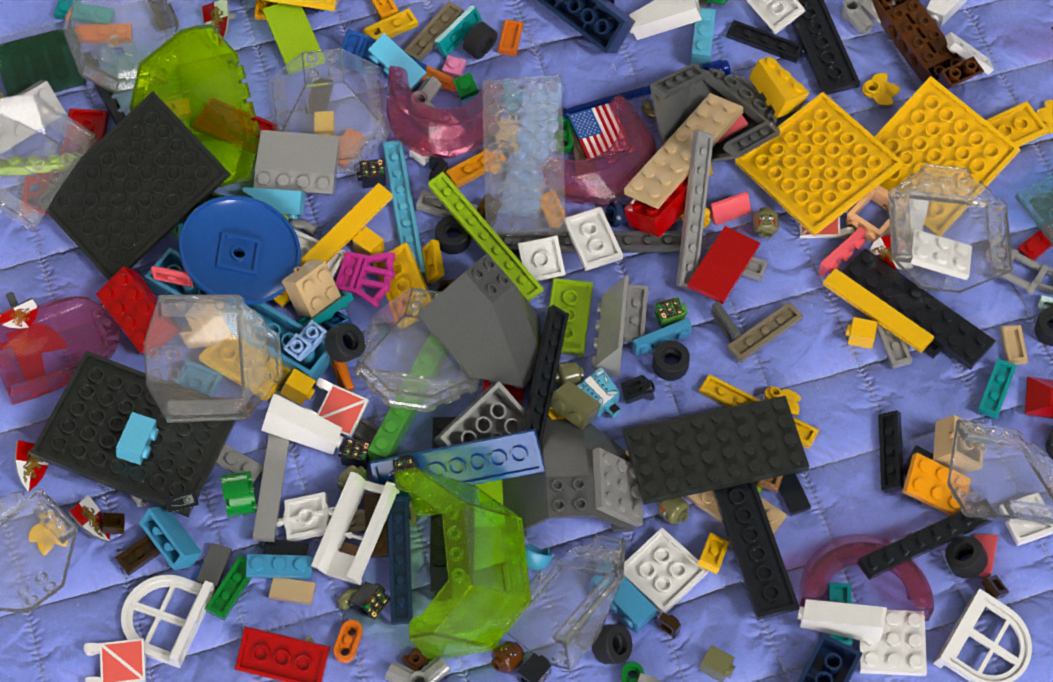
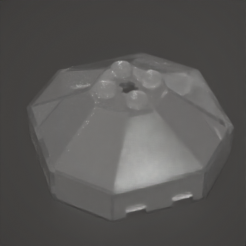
M75 0L65 16L62 31L79 75L114 94L167 83L183 54L176 38V32L180 24L176 14L171 10V1ZM121 48L123 55H116V51L113 49Z

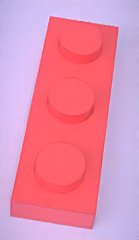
M862 227L857 229L821 262L818 273L825 278L835 268L838 269L839 264L842 261L846 262L852 256L855 249L859 250L866 242L865 236L867 231Z

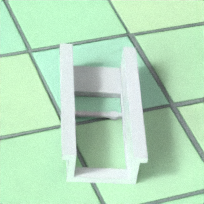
M350 472L311 566L317 568L324 575L361 585L362 576L394 499L400 492L395 487V484L391 482H386L385 486L366 481L358 473ZM365 490L381 494L364 537L348 532ZM346 536L349 539L354 538L362 541L356 556L339 552Z

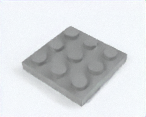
M601 448L594 449L595 509L635 527L643 525L642 500L632 463Z

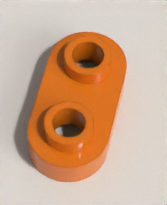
M348 620L343 623L333 651L336 660L341 663H349L356 656L363 636V628L358 621ZM350 631L356 632V634L353 636L349 635L348 633ZM344 650H347L349 652L347 655L341 654V652Z

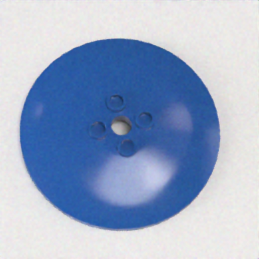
M223 196L203 203L189 215L183 225L179 238L180 259L190 279L208 295L230 304L256 305L278 297L285 291L282 280L293 273V269L300 266L301 262L299 239L290 222L278 210L267 203L245 196ZM240 251L244 257L238 258L233 252Z

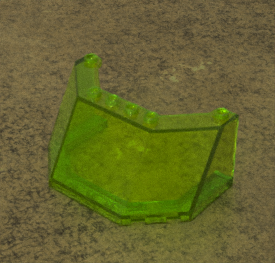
M418 468L395 471L396 485L400 490L408 492L413 499L414 515L416 518L442 513L449 579L425 611L410 621V640L429 661H432L437 656L446 659L493 651L499 644L502 636L508 633L518 620V616L523 609L527 608L532 602L522 518L475 485Z

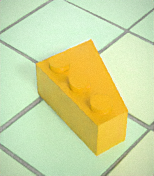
M771 56L758 60L749 76L760 94L763 93L767 98L766 104L772 106L775 110L774 116L776 119L800 110L810 93L804 88L803 84L794 79Z

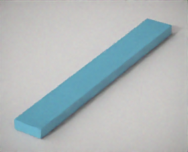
M402 140L382 142L390 191L394 197L392 203L399 243L402 245L407 242L410 245L421 274L425 276Z

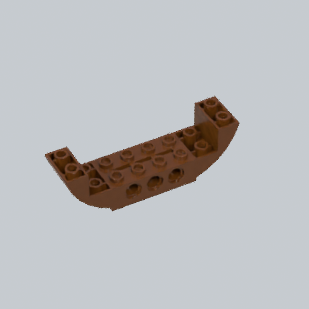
M872 0L881 22L880 25L921 82H925L932 76L946 89H950L984 72L974 56L963 61L957 53L953 54L947 48L948 43L944 34L919 0Z

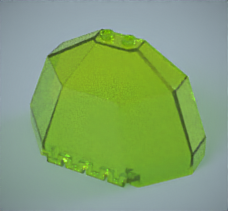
M212 24L196 25L178 31L139 63L129 107L130 112L154 91L229 171L231 176L219 187L250 181L255 168L259 138L255 135H259L260 130L258 122H252L251 118L256 117L253 102H247L246 100L251 98L248 82L242 83V80L246 79L244 66H238L240 62L238 54Z

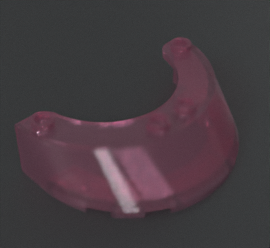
M389 67L386 105L387 118L395 137L408 146L409 150L426 157L455 158L456 155L475 151L482 146L484 141L492 137L496 131L506 102L504 84L488 83L483 86L480 93L469 103L452 109H438L422 103L415 97L409 87L408 74L404 68Z
M618 94L610 103V110L618 119L620 130L616 141L607 151L594 158L580 161L554 158L542 168L548 190L555 191L560 197L579 204L596 202V205L611 203L613 199L622 196L624 198L628 197L624 194V188L658 151L653 135L628 100Z
M855 534L836 538L820 547L808 560L802 572L799 586V608L800 606L804 607L806 599L821 598L825 593L828 583L839 571L857 564L859 558L893 542L873 535ZM913 559L890 570L904 583L907 599L911 600L915 607L924 609L925 621H929L934 610V599L931 587L918 563Z

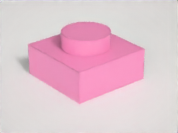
M448 55L442 72L453 78H458L464 72L466 60Z

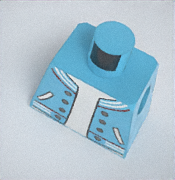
M602 367L577 385L578 388L601 403L597 418L605 412L612 418L617 417L621 413L622 409L616 404L619 401L620 392Z

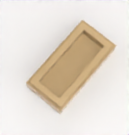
M1021 325L1001 326L1000 334L1005 360L1015 365L1027 364L1028 357Z
M273 578L269 599L312 605L316 583L287 578Z

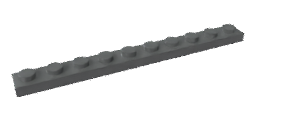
M613 231L622 253L680 252L682 231H666L660 238L643 231ZM495 232L513 253H519V243L558 236L561 253H577L568 232Z

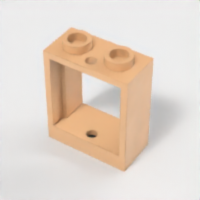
M879 185L858 201L850 210L845 224L848 227H853L854 231L862 227L867 231L865 239L874 243L879 237L887 235L905 215L908 203ZM870 200L892 214L880 229L858 216V213Z

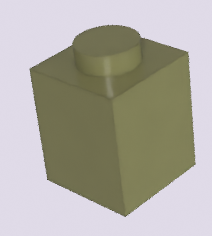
M711 645L701 662L699 671L719 682H724L725 678H730L736 666L733 665L735 657Z

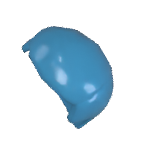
M533 545L522 546L520 550V558L523 564L532 570L542 571L546 569L554 556V553L550 554L549 549L542 551Z

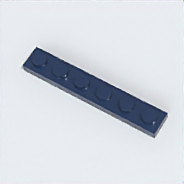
M409 496L395 497L388 514L391 625L413 624Z

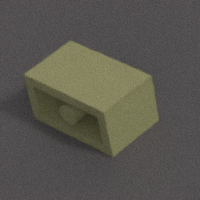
M569 380L554 392L550 407L581 430L596 418L601 403Z

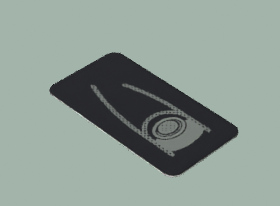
M194 490L164 498L167 512L169 513L199 505Z

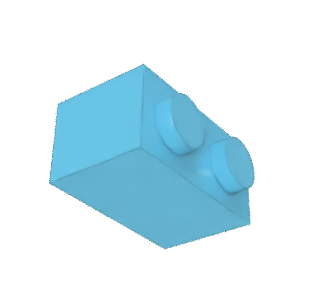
M132 412L116 446V457L141 465L143 459H147L149 456L151 441H155L159 429L156 428V420Z

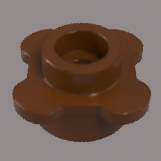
M417 647L413 648L410 654L404 655L402 658L403 663L407 664L408 668L414 671L421 670L424 665L429 663L428 657L424 656L421 653V649Z

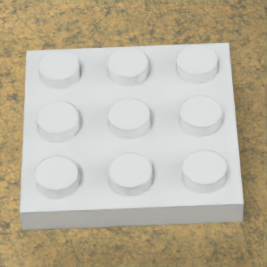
M663 528L656 532L618 568L660 613H667L709 572V570L697 565L699 560Z
M887 610L884 629L879 643L874 644L859 640V651L863 653L859 662V672L864 674L926 676L924 611Z

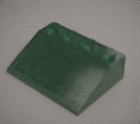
M69 27L0 44V73L8 100L40 80H46L54 93L85 85Z

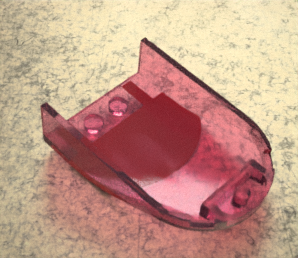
M82 296L62 298L38 305V314L29 328H9L0 324V377L12 405L32 400L66 386L85 351L107 359L113 356L119 344L120 327L103 303L99 304L91 301L88 297Z

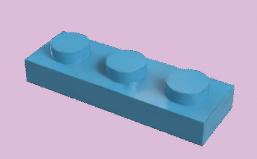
M686 318L634 339L632 351L635 356L645 355L655 349L661 342L685 339L691 334L692 323L689 318Z
M247 554L246 577L311 579L312 556Z

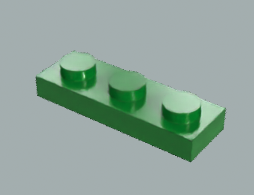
M239 555L205 607L206 612L225 621L252 579L246 577L247 558Z

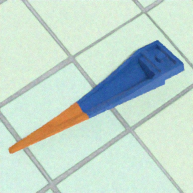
M347 29L335 65L355 73L398 80L394 75L392 77L387 75L383 71L385 67L380 62L376 64L369 58L370 53L368 49L376 42V39ZM412 58L427 72V75L421 80L419 85H422L428 76H433L442 83L441 89L457 91L453 82L455 78Z

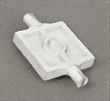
M325 492L284 500L285 511L283 517L278 518L277 527L285 526L288 541H299L323 536L336 506L329 508L328 495Z

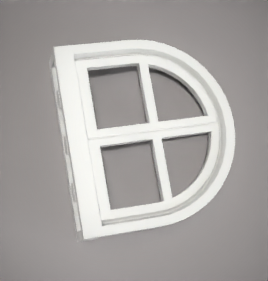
M159 575L143 581L131 591L122 608L121 624L126 639H140L133 625L134 611L154 617L153 625L144 641L145 656L181 668L205 616V607L216 592L214 584L208 581L201 584L177 575ZM170 587L160 610L139 603L149 592L159 588ZM175 588L197 595L186 619L165 612ZM160 620L182 627L171 652L149 644Z
M978 589L972 594L933 664L940 669L943 666H947L970 682H1013L1025 672L1030 663L1032 655L1031 637L1025 623L1017 613L982 589ZM985 607L1005 620L994 642L973 629ZM1009 624L1018 638V658L998 645ZM968 637L989 649L978 671L957 659ZM993 652L1014 665L1008 672L1000 675L982 674Z

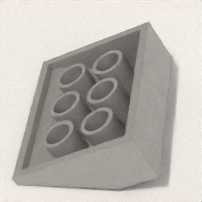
M261 130L255 166L254 188L336 195L340 136Z
M624 276L603 294L602 302H598L597 314H601L600 320H596L595 332H599V337H594L593 350H597V356L593 355L592 368H596L595 371L602 367L609 377L620 378L629 276Z
M498 381L491 384L433 440L439 447H445L522 431L526 411Z

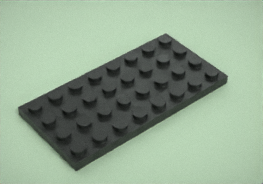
M786 396L623 429V436L643 505L809 470V463Z

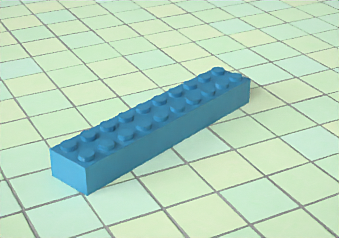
M170 247L154 265L185 271L180 254ZM151 270L145 276L146 283L151 291L184 311L197 299L213 298L232 335L291 370V373L295 368L317 382L318 378L323 375L333 361L326 351L325 339L300 362L287 353L283 348L296 333L300 334L305 327L265 303L256 305L230 304L208 295L195 283L193 287L154 280Z

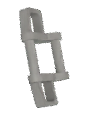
M998 239L994 240L987 251L985 259L999 269L996 277L1000 279L1005 278L1026 289L1027 293L1031 295L1036 290L1053 295V287L1041 283L1046 274L1053 276V268L1046 264L1041 265L1020 254L1019 250L1010 247ZM995 248H999L1009 254L1004 264L992 256L991 253ZM1014 260L1039 272L1032 283L1008 272Z

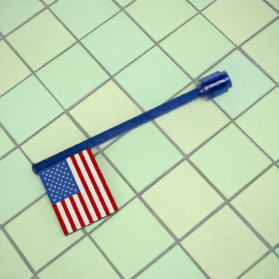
M722 59L705 63L702 68L708 71L710 68L724 71V75H730L731 73L728 61ZM650 85L571 108H563L562 114L564 118L569 119L588 164L633 150L613 104L651 94Z

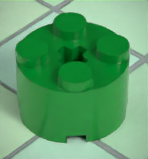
M251 471L221 475L228 518L257 512Z

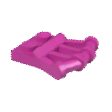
M346 251L335 282L338 290L351 292L355 296H361L371 305L378 308L381 299L387 292H390V282L395 277L393 264L395 253L387 252L369 256ZM385 261L386 269L371 267L370 264ZM367 273L384 276L382 283L365 279ZM366 286L379 290L372 298L362 291V287Z

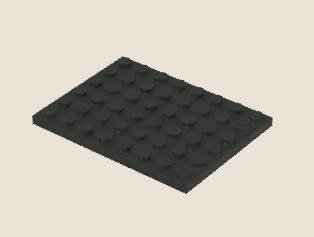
M152 91L36 200L100 272L110 280L123 266L131 269L229 178L231 174L159 96Z
M85 351L30 454L31 457L167 509L164 502L165 497L194 490L197 499L199 498L240 415V409ZM132 412L155 419L156 428L159 429L156 440H152L149 445L151 447L147 459H143L141 465L116 457V446ZM194 507L174 512L189 518Z

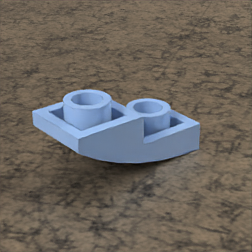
M311 320L300 334L296 333L283 349L300 362L325 339L327 331Z

